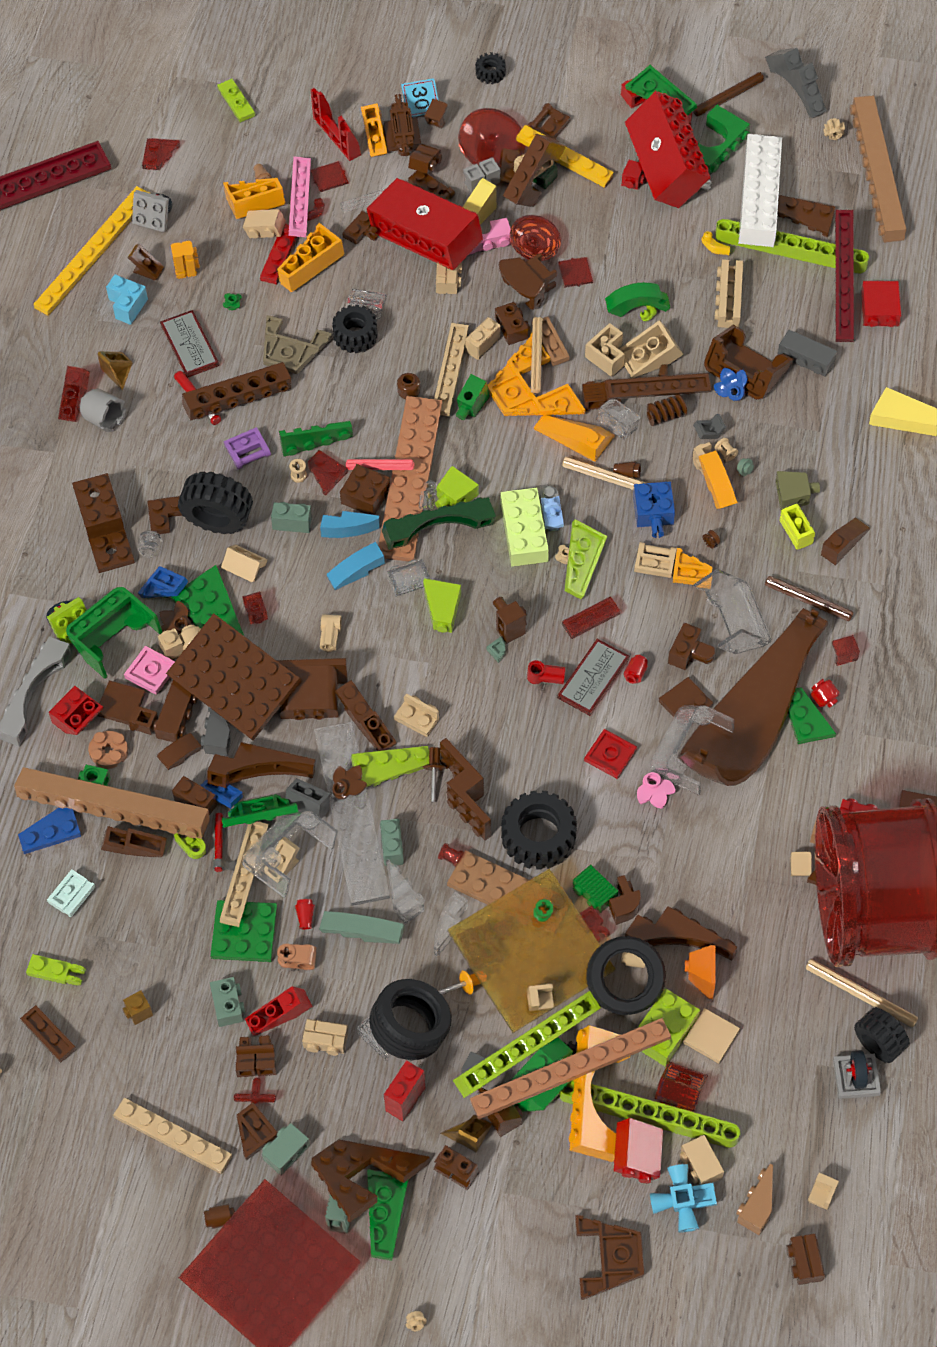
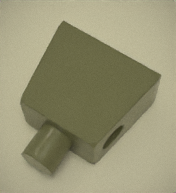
M777 471L775 483L780 511L794 504L799 506L808 505L811 494L820 493L819 482L809 483L808 476L804 472Z

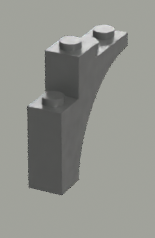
M798 48L778 50L765 56L770 72L780 75L794 88L802 100L809 118L827 111L816 83L818 76L813 63L803 64Z

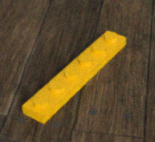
M525 125L517 135L516 141L529 147L536 134H543ZM568 147L565 148L559 161H555L604 188L614 174L613 171Z

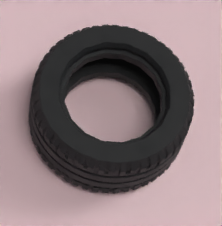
M633 936L616 937L600 945L592 954L586 972L588 989L598 1004L607 1011L619 1015L637 1014L653 1006L658 998H660L666 982L665 966L659 952L648 942ZM618 953L634 954L646 965L648 972L647 985L634 998H618L605 985L603 976L605 966L609 959Z
M401 979L390 983L382 990L371 1008L369 1024L375 1040L386 1052L400 1059L420 1060L434 1054L443 1043L451 1028L452 1015L443 995L430 984L415 979ZM405 1006L414 1009L426 1020L429 1031L415 1033L405 1029L394 1018L392 1008Z

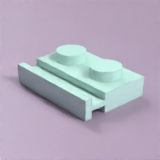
M71 869L47 901L50 905L72 917L94 890L95 884Z

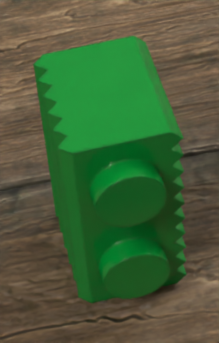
M589 865L573 879L574 892L579 897L583 896L587 899L589 907L593 910L597 909L600 913L609 906L610 899L618 897V890L592 865Z

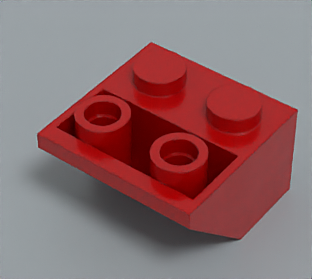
M74 686L48 713L51 722L63 732L78 735L101 712L103 706Z

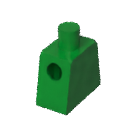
M473 374L469 376L457 397L459 409L455 415L459 419L465 420L468 415L476 417L490 397L487 381Z

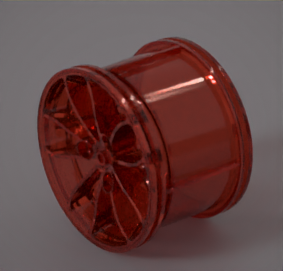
M930 798L914 799L909 807L841 813L836 805L830 807L821 806L818 810L815 827V873L821 926L826 949L833 966H851L855 955L873 957L923 954L928 960L936 959L937 807Z

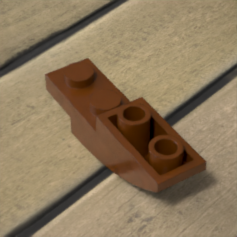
M352 680L335 691L345 706L344 709L377 751L387 750L397 743L376 711L373 712Z

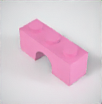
M507 218L490 221V232L482 234L483 240L469 255L475 252L489 251L493 248L511 245L512 231Z

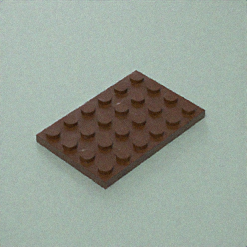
M214 613L166 672L170 678L252 741H254L301 681L298 676Z

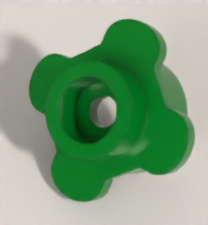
M227 293L224 295V308L229 310L240 308V300L242 299L240 294Z

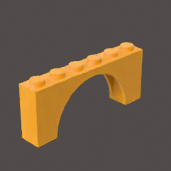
M589 1025L578 1031L576 1037L577 1053L620 1036V1034ZM629 1056V1057H626V1058H624V1059H622V1060L617 1061V1063H620V1062H622V1061H624V1060L630 1058V1056ZM593 1071L573 1080L574 1092L572 1094L573 1108L570 1116L569 1150L614 1162L616 1133L602 1122L594 1108L591 1098V1081L595 1072Z

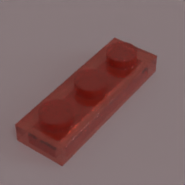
M610 596L563 620L562 626L571 639L620 615L621 610Z

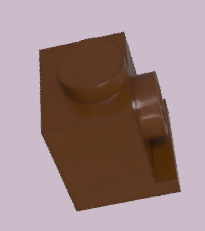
M135 705L128 720L130 730L152 735L158 721V714L156 711Z

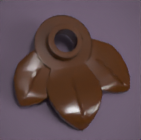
M180 601L176 602L174 611L164 610L159 612L163 623L161 626L162 633L175 628L179 635L182 630L180 629L181 624H185L184 627L191 625L188 619L189 610Z
M360 765L354 766L347 771L341 766L337 767L333 774L334 785L332 787L336 798L342 800L346 799L349 795L356 796L364 791L367 783L361 780L363 773Z

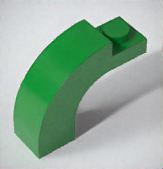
M641 282L629 284L615 290L605 298L608 313L619 317L624 316L628 311L639 306H652L665 312L671 308L667 293L660 291L659 285L655 283Z

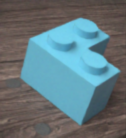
M115 274L106 286L108 298L110 301L115 302L113 305L115 319L131 325L148 300L146 286Z

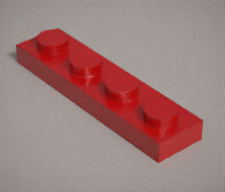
M289 224L284 225L281 237L276 238L261 272L260 281L277 285L279 281L277 269L289 257L297 239V236H288Z

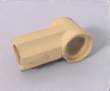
M322 614L320 649L325 652H332L337 648L338 632L341 631L342 623L341 615Z

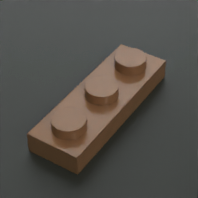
M549 317L542 318V346L550 356L551 364L555 366L569 361V354Z

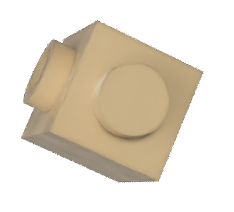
M175 628L166 630L158 635L159 645L164 656L173 660L178 658L184 651L183 643Z

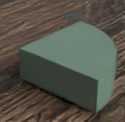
M499 637L486 647V650L498 663L505 655V642L502 637Z

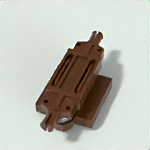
M396 94L394 96L395 103L391 104V120L384 121L387 151H398L400 156L406 157L411 154L412 149H417L421 144L418 118L411 117L408 103L402 102V95Z

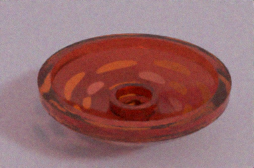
M526 215L518 218L513 223L509 232L512 247L518 254L527 259L541 254L542 261L548 260L558 252L561 245V236L557 227L548 219L538 215Z

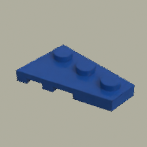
M65 807L57 808L19 833L18 836L23 853L27 854L81 837V833L73 809Z

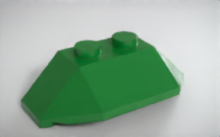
M557 1037L541 1047L511 1081L573 1055V1050ZM571 1081L514 1104V1106L517 1105L522 1112L543 1111Z

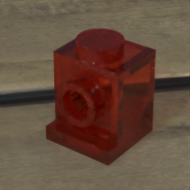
M261 592L242 596L243 605L250 624H258L268 620Z

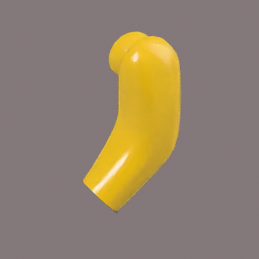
M710 231L703 233L701 241L710 252L729 256L730 246L717 242L712 238L713 234Z

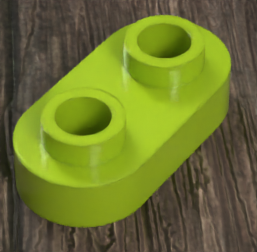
M174 834L175 841L190 858L199 859L205 855L206 846L202 839L190 838L188 836L181 838L182 834ZM195 848L200 849L198 852L193 851Z

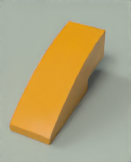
M717 451L698 456L716 509L736 504L737 500Z

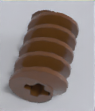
M678 394L674 398L668 397L667 400L662 399L660 402L655 401L654 404L649 403L647 405V417L651 426H654V420L661 424V418H663L664 422H668V416L671 420H674V414L678 418L681 417V412L685 416L687 415L686 404Z

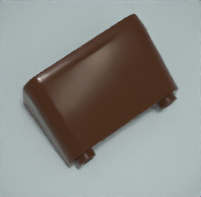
M732 325L712 339L704 360V366L708 372L720 378L723 368L731 369L735 374L743 369L748 378L744 387L745 394L760 400L770 392L791 366L793 359L785 354H778L774 357L773 361H770L744 345L746 339L744 331Z

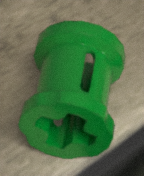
M547 899L539 900L533 910L534 918L539 922L547 921L553 912V904ZM541 907L544 908V911H547L546 914H543L542 910H540Z

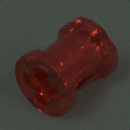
M445 843L439 852L438 859H444L456 867L464 851H457Z

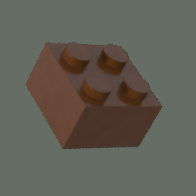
M356 464L340 490L341 504L365 514L375 515L389 492L390 477Z

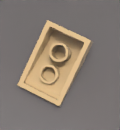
M660 320L619 349L624 353V366L632 378L659 369L661 365H669L683 355L669 330Z

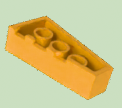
M319 223L316 226V230L313 233H309L307 240L296 248L297 251L290 255L277 269L280 284L291 293L345 255L342 240Z

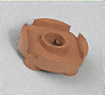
M114 731L97 732L93 736L88 751L91 760L98 767L112 769L117 767V764L121 761H125L128 755V746L122 734ZM109 746L111 748H114L113 750H110L109 753H106L104 750L106 747Z

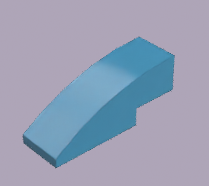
M343 511L341 517L323 515L320 526L321 537L346 538L366 534L380 528V519L378 515Z
M374 542L335 566L326 574L333 588L337 590L367 576L368 571L385 564L384 555L377 543Z

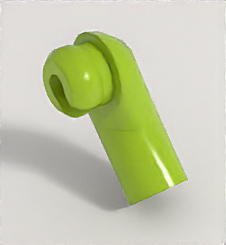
M646 306L647 310L640 312L642 321H650L656 315L655 307Z

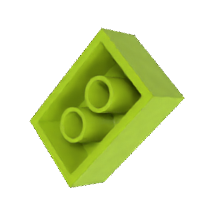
M665 988L638 1028L662 1018L671 1035V1039L641 1052L666 1067L698 1019L700 1009Z

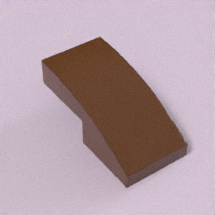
M188 733L157 754V758L169 770L184 763L186 757L199 752L202 746L191 733Z

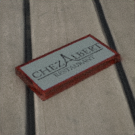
M193 310L160 321V326L183 373L187 377L219 366V361Z
M597 638L558 693L557 698L591 716L629 661L630 656Z

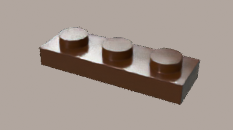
M36 1005L20 1018L21 1022L60 1063L76 1050L72 1042Z

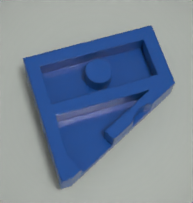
M159 566L138 594L141 598L178 596L188 583L186 577Z

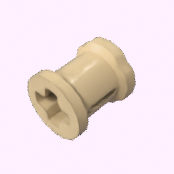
M722 438L714 447L716 451H720L726 462L733 460L738 455V450L729 444L728 438Z
M301 459L292 460L289 465L291 479L297 483L303 482L307 478L306 464Z

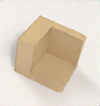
M553 984L528 987L529 1011L552 1009L554 1007L552 997Z
M818 1173L808 1202L827 1210L839 1181Z

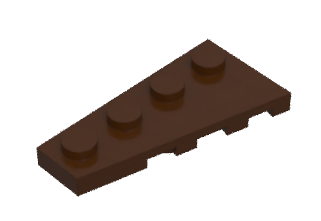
M778 195L777 216L789 218L797 225L799 223L803 224L813 232L817 230L828 238L835 206Z

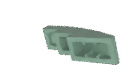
M324 911L319 930L322 933H337L348 938H361L364 942L400 944L405 925L370 916Z

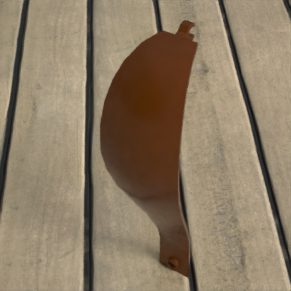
M803 608L776 641L720 700L678 753L677 758L699 775L726 786H736L746 781L758 770L768 757L780 734L807 655L814 642L828 626V621L819 617L818 611L812 609L810 612Z

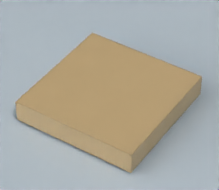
M704 1008L683 1043L719 1064L740 1031V1028Z

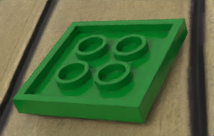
M217 900L211 959L272 962L277 903L246 902L240 926L236 927L219 923L225 901Z

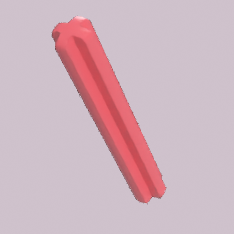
M348 459L346 461L348 470H353L356 464L371 470H413L415 465L412 459Z

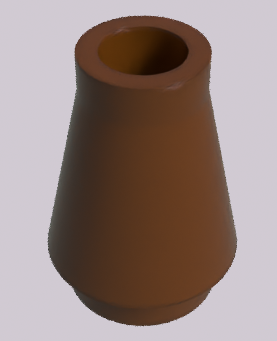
M636 461L614 463L613 472L633 479L640 478L641 463Z

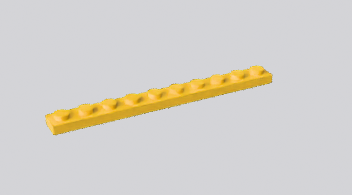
M138 186L135 187L35 301L33 305L36 310L48 316L132 221L134 192L136 190L149 192Z

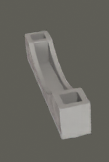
M50 636L42 644L38 657L33 659L30 671L24 675L22 685L16 689L14 699L11 704L7 705L2 720H0V740L20 747L28 733L26 713L32 694L46 678L64 669L72 655L70 644Z

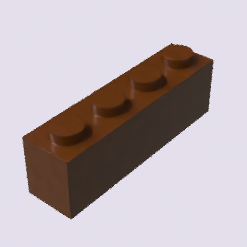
M174 680L154 729L156 738L174 742L185 735L186 722L190 721L192 706L198 700V698Z

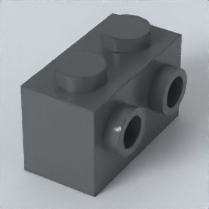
M298 778L286 789L285 799L289 800L290 805L293 803L297 804L298 813L319 822L329 811L330 793Z

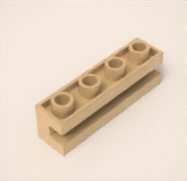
M722 260L721 267L718 266L717 277H720V281H717L716 291L720 292L719 295H716L715 305L719 306V309H715V320H718V327L729 328L732 325L739 327L743 261L736 260V265L730 266L729 260Z

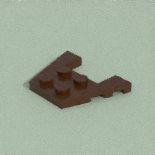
M575 1215L576 1237L599 1236L602 1277L580 1278L581 1300L644 1277L640 1231L617 1225L612 1226L599 1220H590L583 1218V1216Z

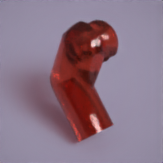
M321 198L314 200L315 205L313 210L308 212L307 221L323 214L325 203H323Z

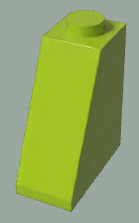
M424 578V594L433 630L442 633H452L461 598V585Z

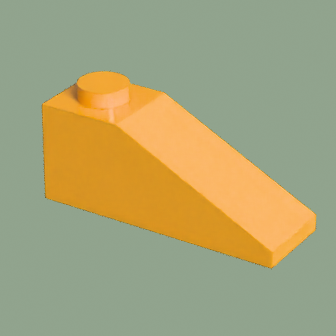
M378 103L361 107L370 156L376 157L388 154L384 124Z

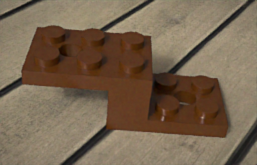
M108 473L73 482L72 486L98 572L102 573L134 564L135 561ZM93 492L100 493L97 497L90 496ZM109 549L117 550L114 554L107 553Z
M445 738L440 742V762L446 769H450L454 777L447 782V803L451 809H456L460 813L459 816L464 823H469L472 826V830L477 837L481 836L486 841L491 837V819L475 803L484 796V778L451 742Z

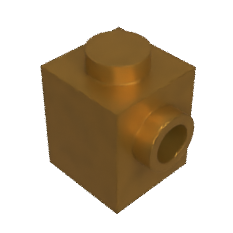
M141 990L123 999L125 1005L122 1008L127 1019H132L134 1025L153 1016L151 1007Z

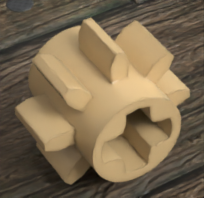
M833 118L824 124V134L829 136V139L837 140L845 134L844 122L840 123L839 119Z

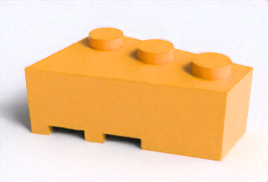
M278 178L257 179L253 183L239 181V184H229L228 182H223L226 199L236 219L246 217L248 211L268 210L285 204L283 188Z

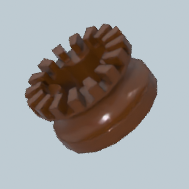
M709 530L707 534L702 536L710 549L720 544V538L713 530Z

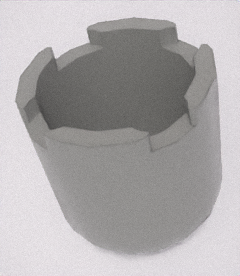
M92 389L82 397L80 413L85 420L100 429L112 432L114 431L113 427L116 424L120 425L125 417L126 409L123 408L125 401L101 389Z

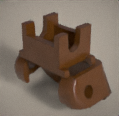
M541 254L527 261L522 260L520 257L500 260L499 270L503 281L519 294L530 299L525 304L531 310L537 309L542 304L545 293L556 287L555 281L549 282L557 277V271L554 269L550 272L541 263Z

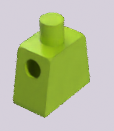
M451 466L437 485L436 492L439 499L435 502L437 508H440L442 506H453L459 502H470L479 495V485Z

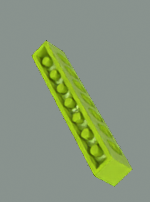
M588 991L455 1078L453 1082L464 1098L599 1010L601 1008L592 993Z

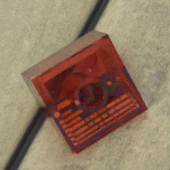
M669 1061L660 1078L654 1099L659 1100L662 1104L695 1112L708 1075Z

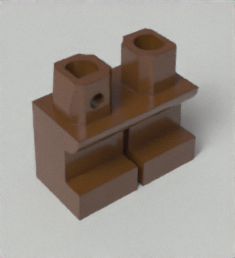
M269 1035L259 1037V1045L252 1046L251 1037H240L239 1046L236 1047L235 1070L237 1077L256 1076V1070L258 1076L277 1075L275 1050Z
M447 1145L444 1146L434 1161L436 1163L434 1166L435 1171L448 1179L451 1178V1181L466 1190L469 1189L479 1174L476 1163Z

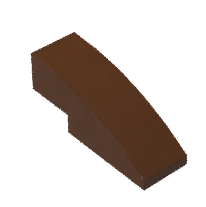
M107 826L101 850L132 856L163 857L167 838L130 828L125 831Z

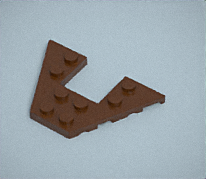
M338 1139L312 1157L311 1166L318 1172L321 1181L324 1180L328 1186L327 1190L332 1198L338 1202V1207L342 1208L347 1215V1221L351 1222L376 1204L378 1196L349 1179L371 1164L404 1183L429 1165L430 1157Z

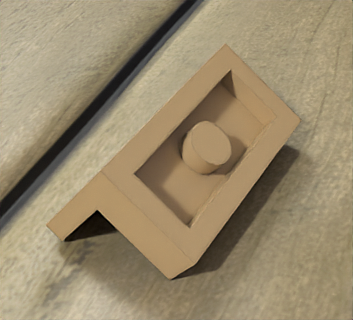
M235 544L227 548L221 567L250 582H254L258 570L266 566L268 559Z

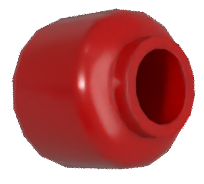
M822 679L811 687L813 690L811 697L819 707L828 706L830 708L838 702L836 698L840 692L831 680L825 681Z

